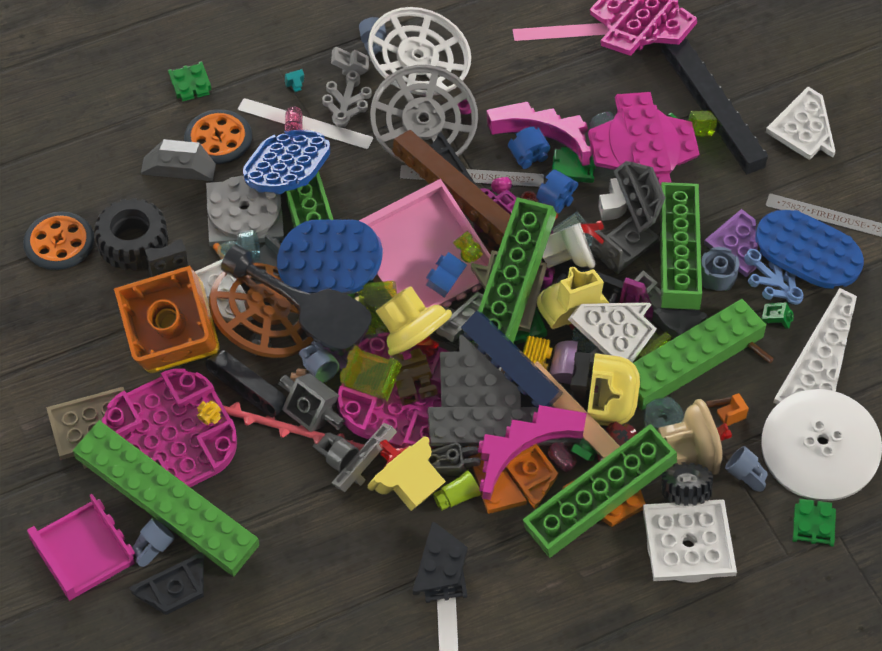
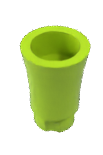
M468 470L451 483L440 488L439 491L433 493L435 502L441 511L468 499L481 496L478 484Z

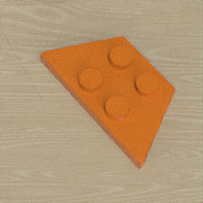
M537 444L522 451L505 467V470L534 509L538 507L558 477V472Z

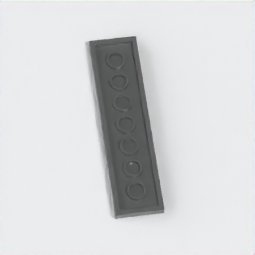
M428 407L430 446H446L455 442L461 446H479L480 440L484 441L485 434L505 437L507 426H511L512 420L532 423L533 414L538 412V408ZM551 439L537 445L574 446V444H579L582 439Z

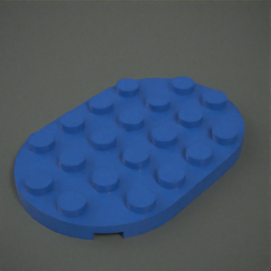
M290 130L277 137L273 135L259 145L244 165V180L248 186L260 193L274 192L275 194H282L285 191L306 186L329 157V140H326L323 134L311 130Z
M798 210L771 212L761 219L756 229L755 241L760 247L761 254L768 261L816 286L832 289L834 286L843 285V287H846L857 280L863 269V254L852 237Z
M306 221L292 229L281 243L277 255L278 273L285 284L307 293H317L324 289H332L347 295L353 294L363 289V286L370 279L373 280L378 273L383 257L382 243L375 231L361 221Z

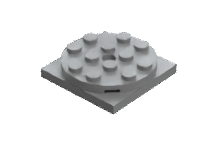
M244 176L231 177L223 182L206 183L210 246H213L215 243L233 245L265 242L266 234L276 238L278 241L284 240L281 194L257 192V190L246 184ZM248 206L247 209H241L240 207Z

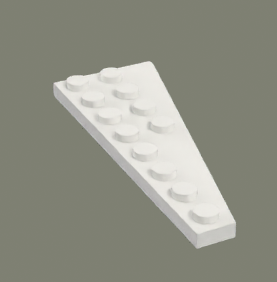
M839 288L777 393L773 403L778 405L787 397L806 390L822 389L836 392L857 296Z

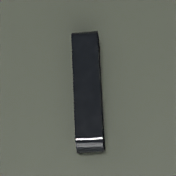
M220 350L206 360L205 364L210 373L269 417H275L283 411L282 409L287 397L226 351Z

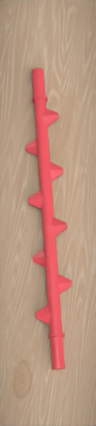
M239 402L234 403L230 407L224 406L228 415L244 419L245 425L255 422L277 428L282 438L289 433H295L313 438L314 443L318 444L325 435L317 431L310 432L302 425L295 426L277 421L275 417H263L241 411ZM340 433V434L337 435V436H341V437H343V438L345 439L343 433ZM347 440L357 447L359 451L364 446V444L354 442L353 440Z

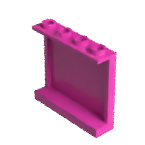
M93 494L90 495L91 502L37 531L35 526L27 530L32 544L69 601L135 564L133 548L130 544H125L123 533L120 529H115L113 518L110 514H105L103 503L100 499L96 500Z

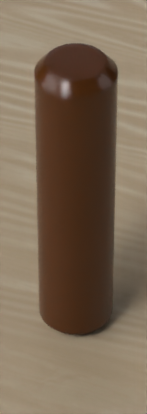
M749 343L748 347L768 363H772L773 357L755 343Z
M732 397L709 400L705 403L708 408L731 403Z

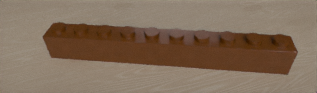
M408 130L394 138L392 152L429 184L441 179L461 211L478 225L483 232L493 238L497 244L501 245L511 215L412 130Z

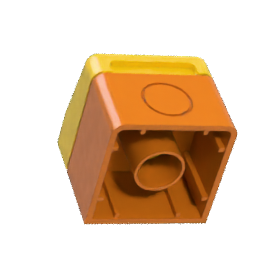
M191 266L114 288L132 357L147 372H159L212 356L219 351V343L204 285Z

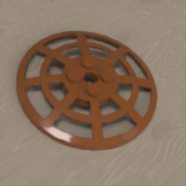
M253 263L256 267L265 270L266 273L282 281L279 276L274 275V273L279 274L277 267L269 264ZM222 272L216 278L209 294L210 313L222 334L238 347L260 356L283 358L298 354L300 350L310 346L311 342L314 341L311 337H307V339L302 341L297 333L301 328L299 320L295 325H292L287 318L289 312L299 314V310L276 291L264 284H256L250 279L252 277L249 275L238 278L232 284L229 292L217 291L220 282L227 273ZM242 282L250 287L247 294L236 292L237 287ZM217 299L229 300L230 309L235 318L228 323L225 322L219 311ZM235 299L244 300L246 311L240 313ZM264 302H268L272 306L265 305ZM252 317L256 321L263 323V327H257L247 319ZM241 323L249 330L261 335L260 345L244 339L233 328ZM280 323L286 328V330L281 331L270 330L271 325ZM291 335L296 344L286 348L268 347L269 337Z

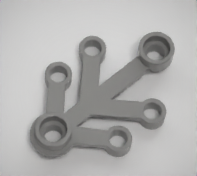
M350 71L346 75L347 86L344 97L337 90L336 82L330 81L326 84L327 92L334 96L341 107L339 110L333 104V97L331 95H324L322 103L332 112V121L338 127H345L349 123L350 117L368 110V103L363 99H369L372 96L371 88L363 87L361 93L351 97L354 87L360 84V75L356 71ZM357 103V107L348 110L349 106Z

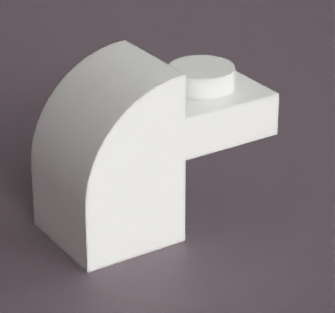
M617 178L610 179V194L599 196L598 207L602 221L617 219L627 210L628 204Z

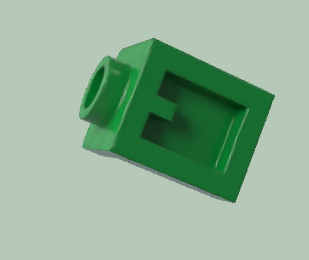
M766 303L762 321L764 323H782L785 329L790 328L794 315L788 304Z
M583 438L579 444H574L571 450L588 461H593L597 455V452Z

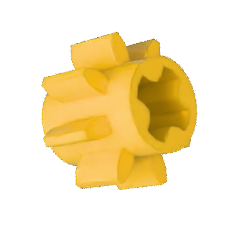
M210 400L205 403L202 401L197 407L199 412L197 417L204 424H216L221 419V414L219 413L221 408L215 402Z

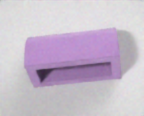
M562 341L555 345L550 374L556 381L571 384L578 342Z

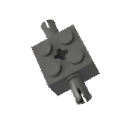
M309 373L297 377L295 382L287 375L280 379L279 386H282L289 392L282 410L310 432L325 427L327 422L337 430L344 425L345 419L333 411L339 395Z

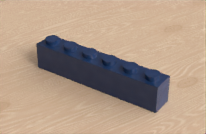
M476 310L461 326L465 331L463 335L471 342L474 340L478 344L476 348L483 355L488 354L492 358L490 362L498 369L501 367L505 371L504 376L511 382L515 381L519 385L518 390L525 396L528 394L533 399L531 402L537 408H539V405L551 407L563 394L482 312Z

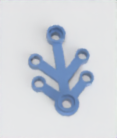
M749 249L744 256L745 263L749 266L754 265L767 276L761 277L757 274H752L748 279V283L753 287L763 284L781 289L775 290L772 287H766L762 292V296L765 299L770 300L773 297L785 298L794 305L802 302L803 292L800 288L796 287V275L786 271L782 276L781 268L769 262V267L773 269V273L760 261L761 254L758 250Z

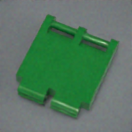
M202 61L198 62L197 65L189 67L185 65L181 69L168 70L177 99L181 98L182 102L194 99V94L197 97L210 95L211 84Z
M561 147V150H554L552 170L555 169L576 182H594L593 170L596 166L593 155L591 156L590 164L582 166L577 154L572 149Z
M799 499V503L794 506L792 541H809L811 544L817 542L834 547L836 509L832 508V503L818 501L817 506H814V500ZM798 534H799V535L811 536V538H810V537L798 536ZM816 537L829 538V540L818 539Z

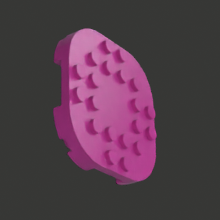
M380 333L377 337L366 338L355 349L345 378L339 388L337 409L339 416L345 419L344 425L356 435L370 439L381 425L386 423L397 431L389 443L394 448H406L413 446L423 437L429 438L427 409L428 407H441L440 352L449 351L439 347L438 350H434L435 354L431 357L426 355L433 377L430 379L431 385H436L438 395L421 400L419 389L422 388L421 383L416 381L414 385L419 402L402 406L391 365L393 364V356L388 354L387 337L390 333ZM412 347L399 354H403L404 360L412 358L410 351L420 347ZM385 363V366L388 364L382 377L383 379L389 378L386 387L380 388L379 386L378 390L375 389L372 392L370 387L372 388L371 385L356 384L360 374L363 375L365 371L367 373L369 369L371 371V368L377 364ZM372 372V374H368V376L376 377L375 374L377 375V373Z
M186 369L164 371L161 373V377L128 393L125 390L110 401L102 418V422L189 487L224 470L233 459L237 448L234 422L230 419L214 391L213 385L200 373L188 372ZM211 400L221 408L219 412L221 419L216 424L210 423L206 425L198 419L197 414L199 412L197 407L202 401L207 403Z

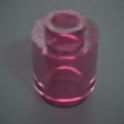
M298 107L288 108L285 112V130H302L303 113Z
M555 442L549 447L548 456L560 470L567 472L576 465L575 456L563 442Z

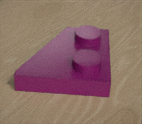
M626 278L623 283L619 303L651 304L645 284ZM652 304L643 315L650 321H652L654 312Z

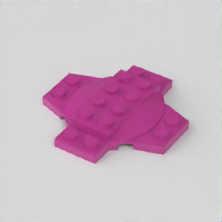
M598 0L590 9V14L608 27L607 34L600 40L601 46L630 56L636 49L641 50L645 45L654 42L680 44L697 24V18L684 8L679 9L678 0Z
M651 92L617 94L615 101L618 113L614 119L588 131L595 166L615 170L625 161L653 167L660 186L661 182L671 183L670 173L676 165L679 166L699 156L692 122L663 114L657 109V105H653Z

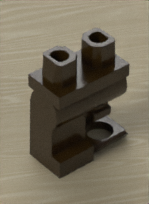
M420 348L410 351L412 358L404 360L403 354L393 355V364L391 365L402 406L419 402L414 385L416 381L421 383L422 388L419 389L421 400L438 395L436 385H431L430 379L433 377L426 355H423Z

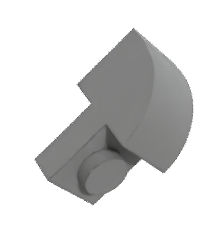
M335 47L332 50L331 64L342 68L343 75H347L350 71H356L359 75H362L368 71L369 56L357 50L349 53Z
M642 271L635 281L645 284L653 310L661 307V290L656 287L658 282L645 271Z

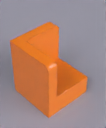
M738 393L732 396L729 405L717 409V414L722 422L729 426L746 419L749 408Z

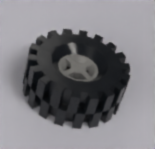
M681 462V465L675 463L673 467L671 466L662 473L661 493L669 502L675 501L676 505L682 503L684 506H688V504L696 506L698 502L703 504L705 500L708 501L712 497V472L708 471L707 467L702 468L701 464L696 466L694 465L695 463L691 462L690 464Z

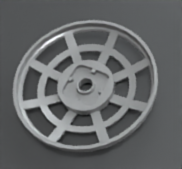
M413 65L395 71L380 84L372 100L370 119L373 133L380 145L391 156L404 162L385 144L386 141L394 139L408 130H412L422 140L432 139L434 142L438 133L444 128L453 130L451 136L447 139L449 144H451L459 131L469 132L463 146L455 152L459 156L473 140L478 123V109L470 89L455 74L437 66ZM413 73H431L429 84L417 83L407 86L403 76ZM438 75L453 82L462 93L453 98L447 91L436 86ZM396 80L401 90L393 96L389 105L379 102L383 91ZM425 89L427 93L426 97L414 99L410 91ZM434 92L442 95L448 102L440 105L432 99ZM404 95L408 101L404 110L394 108L396 102ZM467 99L471 109V125L461 124V114L457 104ZM453 108L455 123L446 122L444 112ZM376 109L386 112V124L389 133L381 136L376 125ZM391 115L401 117L403 126L394 130ZM420 115H426L428 117V121L421 122L418 117Z

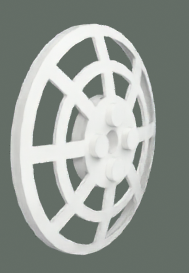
M415 7L392 10L376 21L369 35L368 51L371 61L385 79L389 76L385 72L387 70L394 73L397 71L396 68L432 65L444 68L450 72L451 70L462 71L459 78L463 81L471 65L470 47L463 33L450 20L431 10ZM417 16L424 18L422 27L414 25L401 27L398 17ZM391 20L395 29L387 35L385 40L383 41L375 36L378 29ZM432 20L446 28L453 37L445 41L440 35L428 29L430 21ZM413 31L420 32L419 37L408 38L405 32ZM396 35L402 41L399 47L389 44ZM426 35L434 38L440 44L434 46L430 41L426 40ZM373 42L382 47L385 64L379 65L372 47ZM457 42L463 52L464 65L453 64L454 59L450 46ZM387 50L396 53L398 61L390 63ZM445 50L448 63L439 61L438 52ZM414 54H419L422 58H418ZM431 73L409 74L408 78L403 76L407 86L417 83L429 84V81H416L415 79L416 75H426L430 79ZM440 76L437 79L436 86L447 92L457 87L455 84L449 87L445 86L442 83L446 79ZM396 80L391 83L400 89ZM418 89L410 92L417 95H426L427 90Z

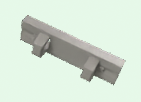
M477 292L452 314L448 321L437 329L436 333L444 336L451 342L456 341L459 335L464 332L461 326L476 310H479L483 294Z
M383 423L333 480L332 484L343 492L353 482L361 486L365 482L361 473L378 453L383 450L379 445L380 442L385 439L389 442L397 431L392 426Z

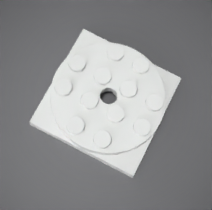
M708 500L703 504L698 502L696 506L692 504L684 506L682 503L680 505L675 503L643 505L647 549L651 561L653 581L677 580L682 582H700L712 577L736 576L737 570L724 500ZM689 540L694 546L686 547L682 543Z

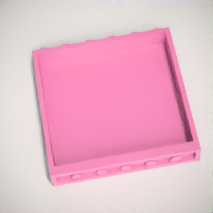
M441 179L359 220L371 227L382 243V262L373 281L380 291L385 290L383 293H386V295L384 296H391L393 298L399 292L411 286L426 308L433 305L448 308L452 305L451 302L455 300L459 302L466 298L468 293H476L483 288L471 270V264L488 266L490 254ZM449 252L467 264V266L444 298L426 286L428 282L426 277L431 269H437L438 265H436V262L440 256H446Z

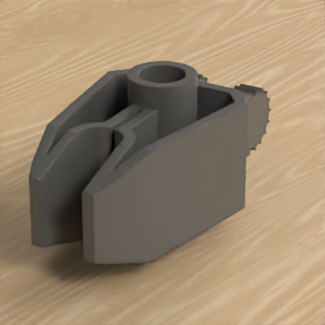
M457 442L432 450L431 456L428 459L440 476H461L467 471V468L480 465L479 458L465 459L467 456L477 455L479 453L478 447L462 448Z

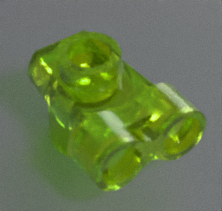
M468 230L458 237L453 244L457 249L461 250L462 260L471 263L479 259L483 252L481 251V246L474 242L473 236Z

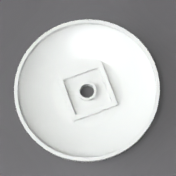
M806 390L795 393L781 401L769 414L761 438L763 458L774 478L792 493L817 501L840 500L860 491L875 475L882 455L880 432L869 412L852 398L830 390ZM824 437L828 440V443L822 445L817 439Z

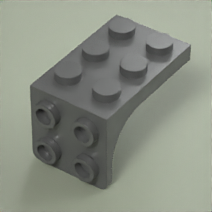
M631 216L607 236L599 230L595 231L604 242L600 244L593 237L591 251L593 256L605 263L608 269L619 274L659 242L660 237L649 228L639 233L633 216Z

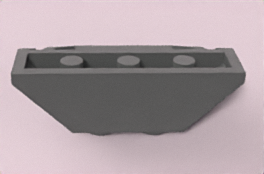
M164 139L144 157L141 175L213 181L216 164L200 143Z
M625 161L614 170V173L638 231L642 233L655 223L666 197L653 167Z

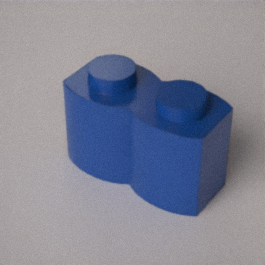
M449 252L446 256H440L436 262V265H438L437 269H431L426 277L428 279L426 286L444 298L467 266V264Z

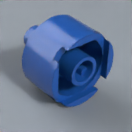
M528 127L519 131L516 134L517 138L514 141L511 138L508 143L510 151L523 169L529 168L533 162H543L548 158L547 153L550 150V145L538 127L537 129L535 127Z
M554 169L546 176L548 179L546 184L542 183L540 185L536 199L542 204L553 206L559 214L565 206L568 207L572 203V194L578 187V182Z

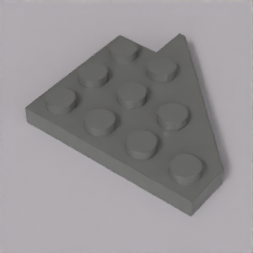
M459 335L460 352H440L441 407H511L521 409L518 387L509 381L463 335Z

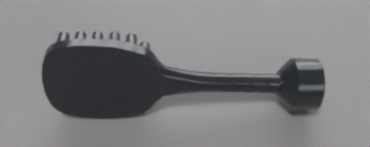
M238 244L233 245L222 260L221 270L233 278L237 279L249 275L289 300L299 310V323L307 336L313 338L315 342L322 344L323 347L330 348L331 352L338 351V354L343 356L345 351H352L354 346L360 343L370 328L372 322L370 311L347 294L332 289H324L317 293H307L293 288L253 265L252 253Z

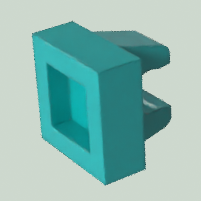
M300 69L285 74L286 87L292 86L294 92L301 91L302 83L304 82L303 70Z

